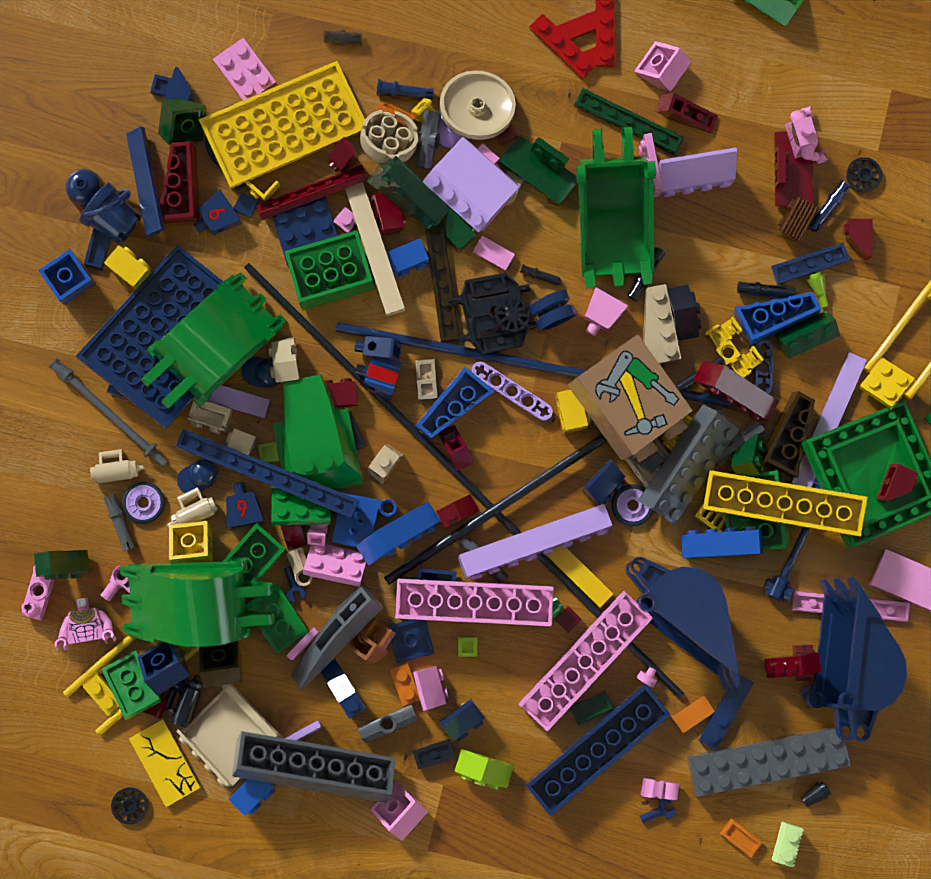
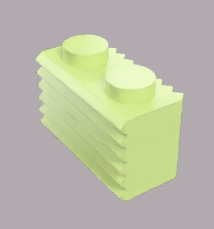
M786 822L781 823L772 856L773 861L791 867L795 866L793 863L795 862L794 859H796V851H798L799 843H801L800 839H802L801 836L803 835L802 832L804 831L801 827Z

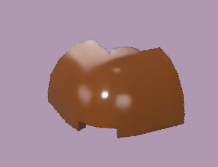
M373 618L350 641V648L365 661L376 663L389 653L386 648L396 633Z

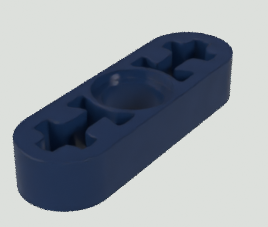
M761 340L756 344L755 348L761 357L763 356V351L759 350V347L765 344V347L769 348L765 352L763 361L768 364L769 370L766 373H762L759 371V365L754 367V385L759 388V385L762 384V378L759 379L758 376H769V379L765 378V385H768L765 392L769 394L773 388V345L768 340Z

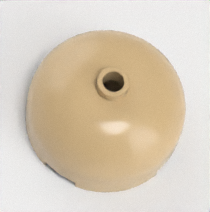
M382 110L375 111L363 123L360 134L362 149L377 164L384 166L400 165L406 162L416 149L418 142L417 127L408 116L401 112L395 111V115L389 112H382ZM394 117L401 118L407 126L398 122Z

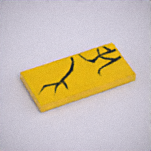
M164 719L129 738L166 807L201 788Z

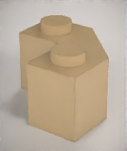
M295 337L272 340L271 346H268L269 355L273 359V367H270L272 378L276 379V383L299 379Z

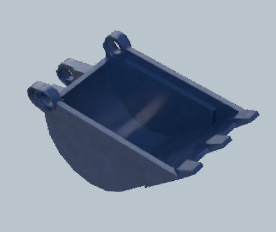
M636 557L625 567V572L642 593L636 602L642 611L652 616L653 619L649 623L717 675L724 691L728 690V687L733 689L734 685L739 687V671L733 635L731 634L727 600L722 586L711 574L694 567H679L669 570L643 557ZM634 564L638 565L640 571L634 569Z
M854 577L847 579L850 589H847L840 578H835L833 581L836 590L831 587L826 579H821L820 584L824 593L817 653H819L822 672L815 673L813 691H809L806 694L805 702L811 708L827 707L834 709L836 735L839 739L846 741L854 739L858 742H865L870 738L878 711L893 704L903 692L907 679L906 659L899 644L881 620L883 618ZM814 694H817L819 697V702L816 705L811 701ZM845 726H848L850 729V734L847 737L842 734ZM859 727H862L864 730L862 738H859L856 734Z

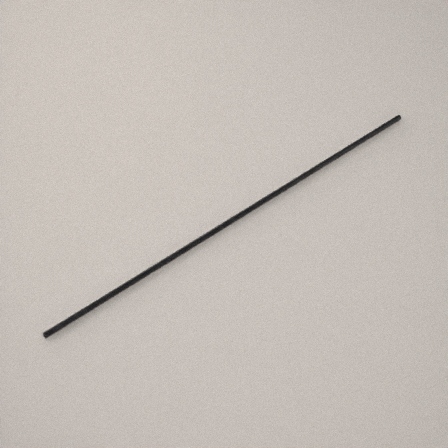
M248 263L244 269L363 385L365 378L354 374L356 368ZM369 391L487 509L494 505L459 470H456L454 465L389 400ZM502 512L495 515L513 535L522 533ZM543 553L536 555L537 559L597 618L600 617L603 612ZM632 641L627 645V648L648 668L652 667L656 670L655 675L679 699L685 694Z

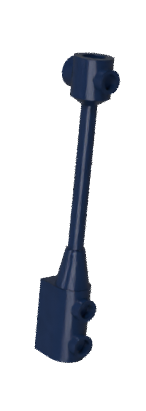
M815 477L812 484L815 485V488L821 489ZM802 528L781 574L773 576L772 579L767 578L763 586L766 589V595L781 602L783 600L787 602L790 599L794 588L790 586L791 583L787 578L811 528Z

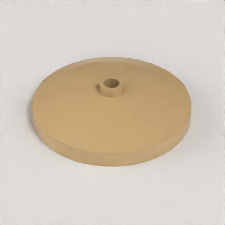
M467 71L458 74L445 85L440 97V112L446 125L458 135L469 139H489L501 134L509 127L515 113V97L509 85L500 77L485 71Z

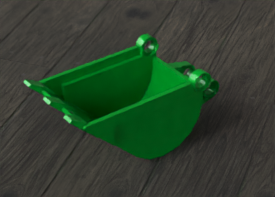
M622 127L621 157H605L602 140L603 129H593L592 158L579 159V166H576L579 188V251L581 274L584 277L586 289L595 288V276L612 275L614 286L622 287L624 284V274L641 273L643 285H652V273H654L653 179L656 178L655 161H648L645 155L634 156L632 127Z
M242 272L231 275L218 285L207 298L162 339L155 341L146 350L152 358L156 355L160 360L141 379L147 387L168 369L181 382L161 401L167 408H170L187 391H190L196 397L193 401L201 407L212 397L211 394L283 328L282 325L286 319L281 314L273 317L262 306L267 299L261 293L253 296L242 285L247 279Z
M233 558L225 562L152 563L120 566L121 575L129 578L130 594L122 595V604L131 607V623H123L124 632L132 635L134 638L153 643L159 640L181 646L202 647L232 643L242 638L250 637V626L275 623L274 613L248 611L245 606V597L272 595L273 583L244 582V570L248 569L246 558Z

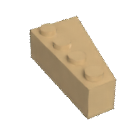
M666 284L648 287L645 291L643 342L660 365L676 363L681 360Z

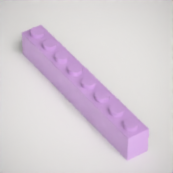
M602 504L460 554L458 560L465 579L471 578V581L481 578L482 574L486 572L494 574L501 571L500 567L507 565L510 568L518 565L520 560L525 559L527 562L537 558V554L544 553V555L553 553L555 551L554 548L561 546L564 549L572 546L574 541H587L591 539V535H604L609 532L608 529L612 527V523L605 505Z

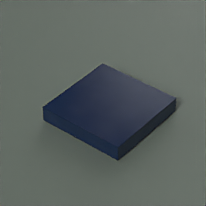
M412 619L388 625V628L396 633L391 642L397 663L434 654L426 620Z

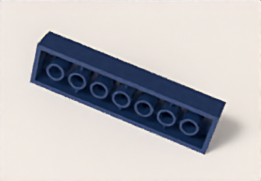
M643 684L527 781L525 786L547 813L552 816L671 714L648 686Z

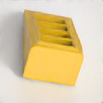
M703 502L693 517L710 529H718V532H725V530H720L726 522L725 514L709 511L705 518L702 517L706 511L703 509ZM714 512L716 516L712 522H709L708 520ZM719 517H721L722 521L716 527L714 524L719 519Z

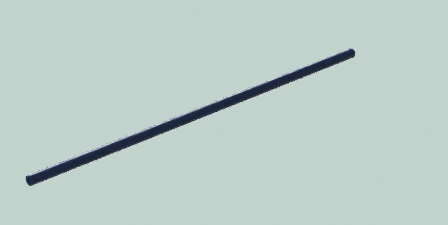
M340 322L336 326V332L362 337L391 338L403 345L574 378L587 371L495 352L481 355L474 348ZM685 390L680 393L687 400L730 407V403H727L717 395Z

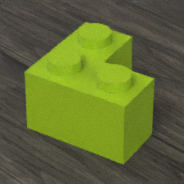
M461 749L455 772L462 774L461 778L469 781L475 779L474 783L481 786H486V783H488V787L498 790L499 786L508 787L514 765Z

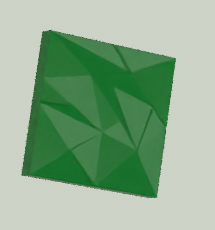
M905 400L897 403L892 410L888 407L801 442L821 489L867 497L861 537L840 533L847 550L931 515V459ZM890 464H901L918 473L917 483L912 491L889 501H879L876 499Z

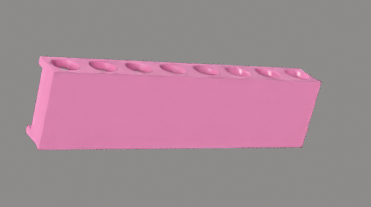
M887 549L883 550L868 586L931 612V568Z
M397 579L395 618L552 626L553 587Z
M623 591L519 702V706L548 731L653 619L652 616L642 611L638 603Z

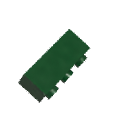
M824 311L776 333L775 336L779 349L789 359L840 336L836 319L829 312Z
M88 550L34 553L36 577H44V580L68 579L69 575L70 579L82 578V574L90 573Z

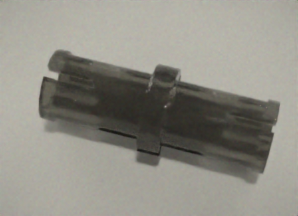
M341 30V32L324 31V43H341L343 46L345 44L362 45V33H349L345 30Z

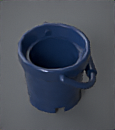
M107 183L87 204L79 218V222L87 227H93L121 245V242L126 241L137 227L135 222L137 220L141 221L142 215L126 202L131 196L129 189L117 191L111 183Z

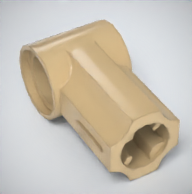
M303 548L286 553L297 584L301 586L311 585L314 577L309 576V581L306 583H302L299 579L306 563Z

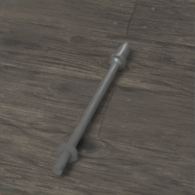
M58 358L50 364L49 368L54 370L63 382H70L146 451L144 453L145 458L151 456L162 467L166 465L168 461L155 450L157 444L149 445L75 378L72 369H68Z

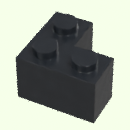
M688 285L668 288L667 292L677 340L681 341L699 337L698 329H701V321L697 314H700V306L696 302L694 291L691 292Z

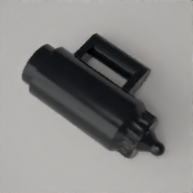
M195 675L192 680L188 679L186 684L183 685L182 690L170 687L166 697L165 710L173 713L171 723L186 728L187 724H190L202 693L199 675ZM176 693H179L180 696L175 709H170Z

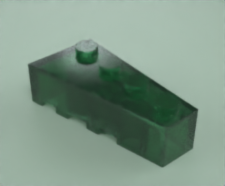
M397 156L379 165L367 180L369 184L428 229L437 226L450 210Z

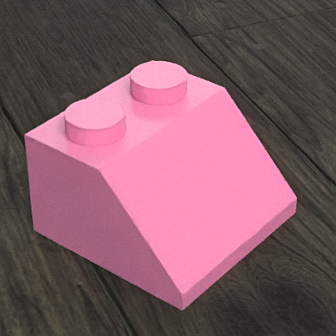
M655 41L634 72L655 87L671 92L690 65L691 60L680 48Z
M433 666L413 672L423 711L446 704V699H449L447 689L442 688L441 681L444 680L441 669Z
M397 781L393 783L392 796L386 803L377 801L370 809L380 822L402 841L428 813V810Z

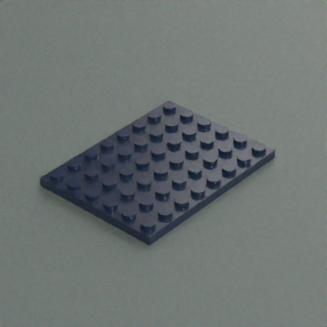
M176 245L81 349L76 358L166 430L195 396L190 391H187L170 408H167L161 401L181 382L168 369L147 387L141 379L160 360L156 355L152 358L146 350L155 341L162 339L224 281L179 245Z

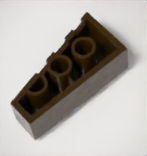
M799 391L792 392L767 442L764 464L781 471L791 478L799 477V467L803 458L801 442L807 440L808 426L811 422L815 404L814 399Z

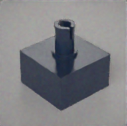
M161 642L138 656L144 682L156 695L172 686L175 689H180L177 683L183 687L185 684L184 679L190 676L183 651L178 645Z

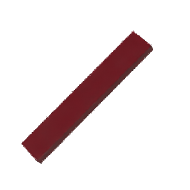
M363 165L257 204L261 220L368 180Z

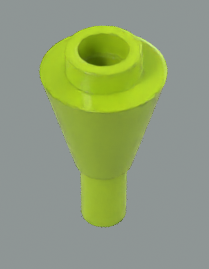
M821 272L809 275L810 279L807 281L816 296H818L821 308L829 306L825 295V274L821 275Z

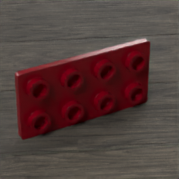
M775 132V206L787 207L791 199L801 197L813 204V161L806 160L803 157L795 158L788 133Z

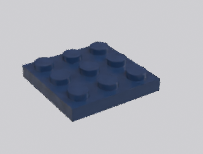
M326 196L272 216L287 266L288 262L284 251L338 236Z

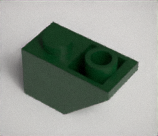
M449 207L447 209L446 240L460 253L476 239V230L469 223L466 224L462 217Z
M754 434L734 452L731 467L737 475L751 477L761 474L767 444L759 434Z

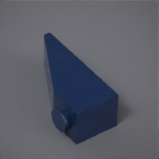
M336 658L332 660L321 673L350 719L367 707Z

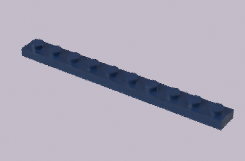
M182 429L175 446L349 518H353L360 502L358 499L185 429Z

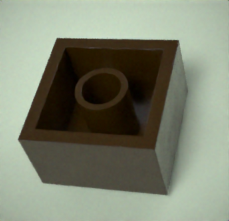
M238 640L222 645L199 647V673L203 688L242 682V657Z

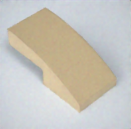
M415 360L418 400L437 398L435 360Z

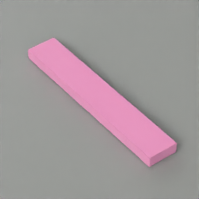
M793 591L792 611L822 613L824 594ZM870 599L883 620L908 622L910 603Z

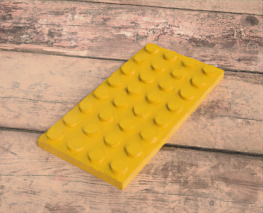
M338 61L199 119L200 125L230 189L245 183V181L253 180L334 145L343 137L348 139L361 133L365 121Z

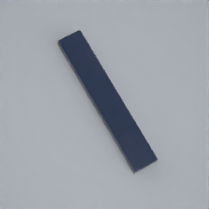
M140 126L126 133L146 236L152 237L164 231L165 226L145 128Z

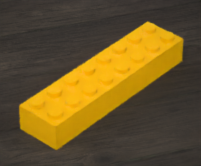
M710 470L703 509L861 537L867 497Z

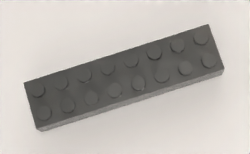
M835 727L686 756L693 792L696 797L850 766L846 742L837 737Z
M241 731L236 744L232 777L386 803L392 796L395 758Z

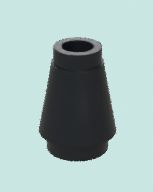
M821 781L813 785L801 799L809 807L828 799L831 792L825 783Z

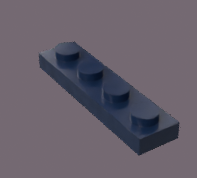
M843 242L773 265L771 270L776 284L779 285L846 263L850 259Z
M740 674V686L735 687L734 685L733 689L728 687L699 738L700 742L714 750H717L754 682Z

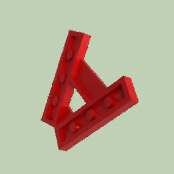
M595 0L594 11L558 26H555L542 13L529 27L582 80L595 67H615L614 0ZM595 31L596 47L582 52L571 41Z

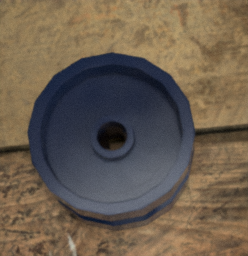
M566 289L546 295L529 306L532 316L539 317L536 324L540 332L559 326L577 315L574 305H565L570 300Z

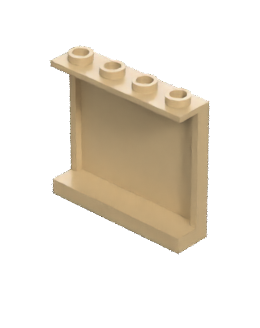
M233 684L221 686L223 690L183 731L178 729L176 732L180 735L179 740L185 746L189 745L193 749L191 753L198 760L202 759L206 763L204 767L211 774L215 773L218 776L217 781L224 788L227 786L233 789L243 779L232 777L236 744L241 731L279 738L283 737Z

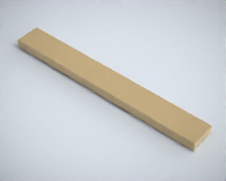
M361 182L345 188L386 315L390 316L405 311L364 184Z

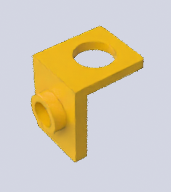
M424 98L411 111L421 124L423 122L424 110L435 111L430 105L432 103L430 99Z
M276 180L263 194L251 182L245 181L246 187L250 189L249 193L255 199L260 198L264 202L268 201L280 187L279 182Z

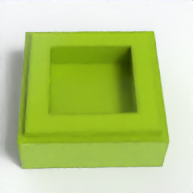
M276 442L258 445L260 460L267 463L280 461Z
M458 637V657H477L478 637Z

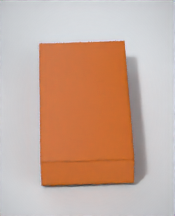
M703 695L673 715L672 718L680 731L684 733L715 711Z
M730 818L720 832L723 837L750 858L754 856L763 844L762 841L732 818Z

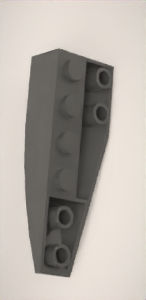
M361 582L360 587H357L335 609L292 674V678L300 689L303 690L383 608L365 583Z

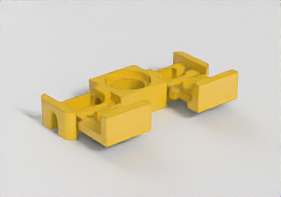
M731 317L730 320L722 324L720 329H718L720 325H715L709 329L705 336H709L716 345L718 355L723 357L726 366L730 365L733 371L743 378L750 375L751 369L764 361L754 346L751 347L747 355L742 354L741 357V354L731 342V339H733L731 336L736 333L740 334L743 331L734 317ZM725 348H731L734 351V355L731 358L723 356Z

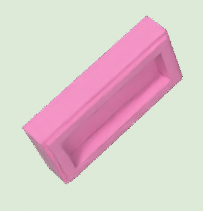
M484 236L480 238L473 250L474 254L503 271L507 270L515 256L514 253Z
M313 627L286 656L290 660H295L320 632Z

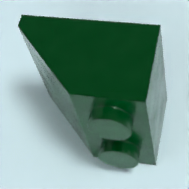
M181 98L162 100L158 134L168 145L177 142L202 140L203 129L199 119L206 116L207 107Z

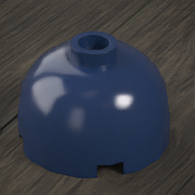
M78 169L67 178L65 185L66 194L74 204L85 208L94 195L104 186V182L94 171Z

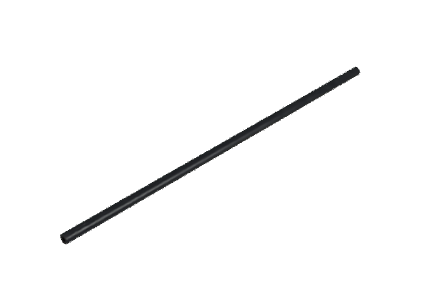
M722 356L712 361V363L720 365L726 364ZM698 371L675 385L680 393L696 384L693 379ZM603 434L594 438L386 575L384 579L388 585L392 584L606 443V438Z

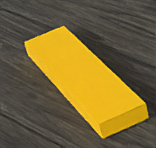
M560 546L554 548L555 551L546 555L599 608L613 595L567 548L562 549Z

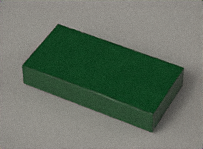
M603 691L571 706L570 709L577 724L580 725L612 710L613 707L606 692Z

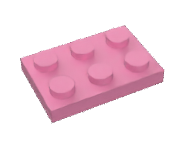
M244 38L213 59L242 100L267 91L277 84Z
M652 133L644 134L638 148L640 155H645L648 161H655L656 178L653 179L654 198L660 196L663 187Z
M325 544V547L311 545L303 569V575L360 587L366 561L361 553L356 550Z

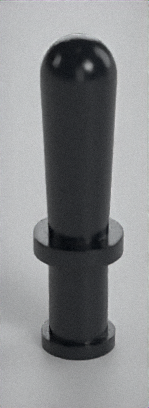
M523 264L520 273L531 275L533 279L536 277L553 285L561 283L559 276L539 271L538 268L534 269Z

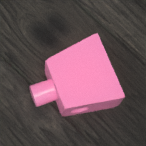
M596 287L584 317L585 320L590 322L586 332L594 337L600 328L607 332L623 314L628 305Z

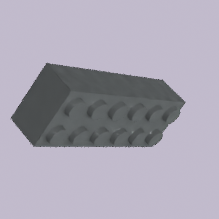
M703 404L638 501L666 521L675 525L739 429L719 412Z

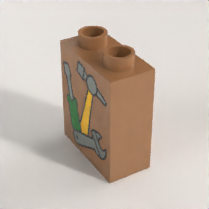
M639 335L625 342L567 384L621 460L632 455L635 456L638 462L646 459L658 449L653 440L662 433L668 440L687 428L682 418L693 411Z

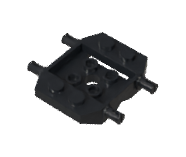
M506 272L465 280L461 295L457 298L448 299L449 307L462 305L468 333L457 336L458 344L469 341L481 355L522 347L528 330L538 328L536 321L528 322L524 329L515 333L502 330L481 335V332L500 328L495 321V317L491 315L490 309L496 307L506 297L521 298L520 293L531 291L530 284L519 286ZM507 300L503 304H505L509 308V303ZM511 300L512 306L514 307L516 304V300ZM520 302L517 307L518 309L522 307V304ZM500 306L499 311L505 312V309ZM500 314L498 316L499 320L503 319L504 315ZM520 317V319L525 322L526 317ZM505 320L502 324L506 327L508 321ZM516 321L518 328H520L522 324Z

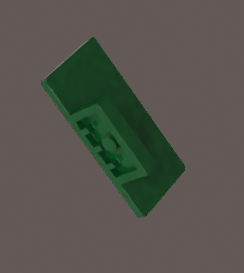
M518 136L498 161L499 164L557 205L563 202L577 184L576 175L565 168L569 158L540 137L535 140L534 144H531L523 137Z

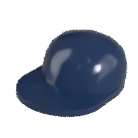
M253 357L246 361L242 367L243 379L252 386L273 388L281 383H276V379L271 376L270 367H273V359Z
M207 459L197 460L180 471L177 478L178 486L184 493L197 487L202 492L216 482L218 469L212 461Z

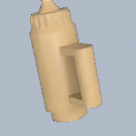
M122 449L99 452V464L90 468L92 482H97L98 484L132 479L138 476L140 470H144V466L138 465L135 460H124ZM119 457L117 462L104 463L103 459Z
M198 487L178 496L177 499L182 509L171 516L172 521L167 527L169 528V525L201 522L215 515V512L219 510L213 497L209 499L207 497L203 498ZM199 496L200 501L185 507L184 502Z

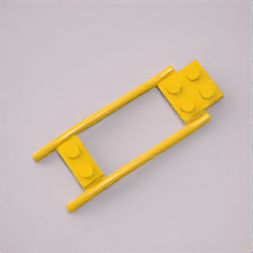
M931 281L922 290L875 355L864 367V370L870 374L860 385V389L891 410L903 395L911 400L931 375V362L919 378L915 380L914 377L882 358L927 297L931 300Z
M130 634L63 691L64 695L69 697L83 685V688L110 717L96 729V733L99 736L123 717V714L109 684L98 671L136 639ZM178 645L185 652L186 662L199 651V647Z

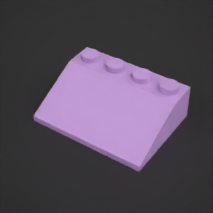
M462 137L423 180L426 186L478 232L488 227L520 188L465 137Z
M737 147L660 160L658 167L663 187L660 195L671 197L678 192L689 194L693 193L696 189L708 191L714 186H720V188L731 186L736 178Z

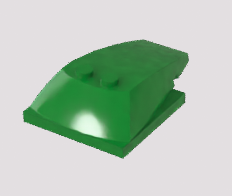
M322 375L285 381L283 385L282 422L272 423L281 468L323 486L330 487L333 490L363 484L349 409L338 410L335 407Z

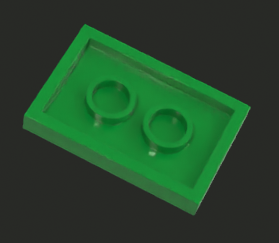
M272 488V525L330 524V509L281 489Z
M278 584L273 586L272 595L258 596L245 605L248 611L274 613L275 623L259 625V628L276 654L309 632Z
M136 650L102 668L103 674L126 720L161 702L159 695H156L144 682L138 661V656L140 655Z

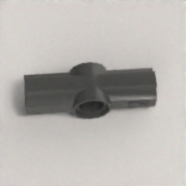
M424 110L422 128L418 132V152L415 163L417 168L432 170L435 150L438 149L440 143V134L438 133L441 119L440 112Z
M757 421L744 431L738 432L716 464L720 467L733 458L734 452L754 434H759L761 438L767 435L763 426Z
M411 704L358 727V731L363 742L367 743L415 722L418 718ZM389 718L393 721L391 729L383 727L382 722L384 719Z

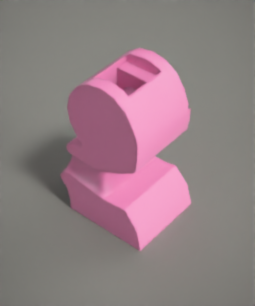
M311 525L307 533V544L325 547L328 525Z
M643 777L641 795L650 798L678 800L680 784L664 780L657 782L656 780Z

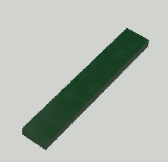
M582 88L574 104L575 107L620 129L622 127H632L633 135L643 139L644 134L652 133L654 145L673 155L676 154L684 138L585 88Z

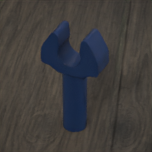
M292 567L284 568L290 585V589L286 593L287 598L295 603L293 594L295 591H299L302 599H305L306 589L297 585Z
M659 800L658 808L640 815L642 823L660 815L666 816L667 819L673 817L677 811L676 809H671L670 811H665L664 809L665 805L671 803L672 800Z

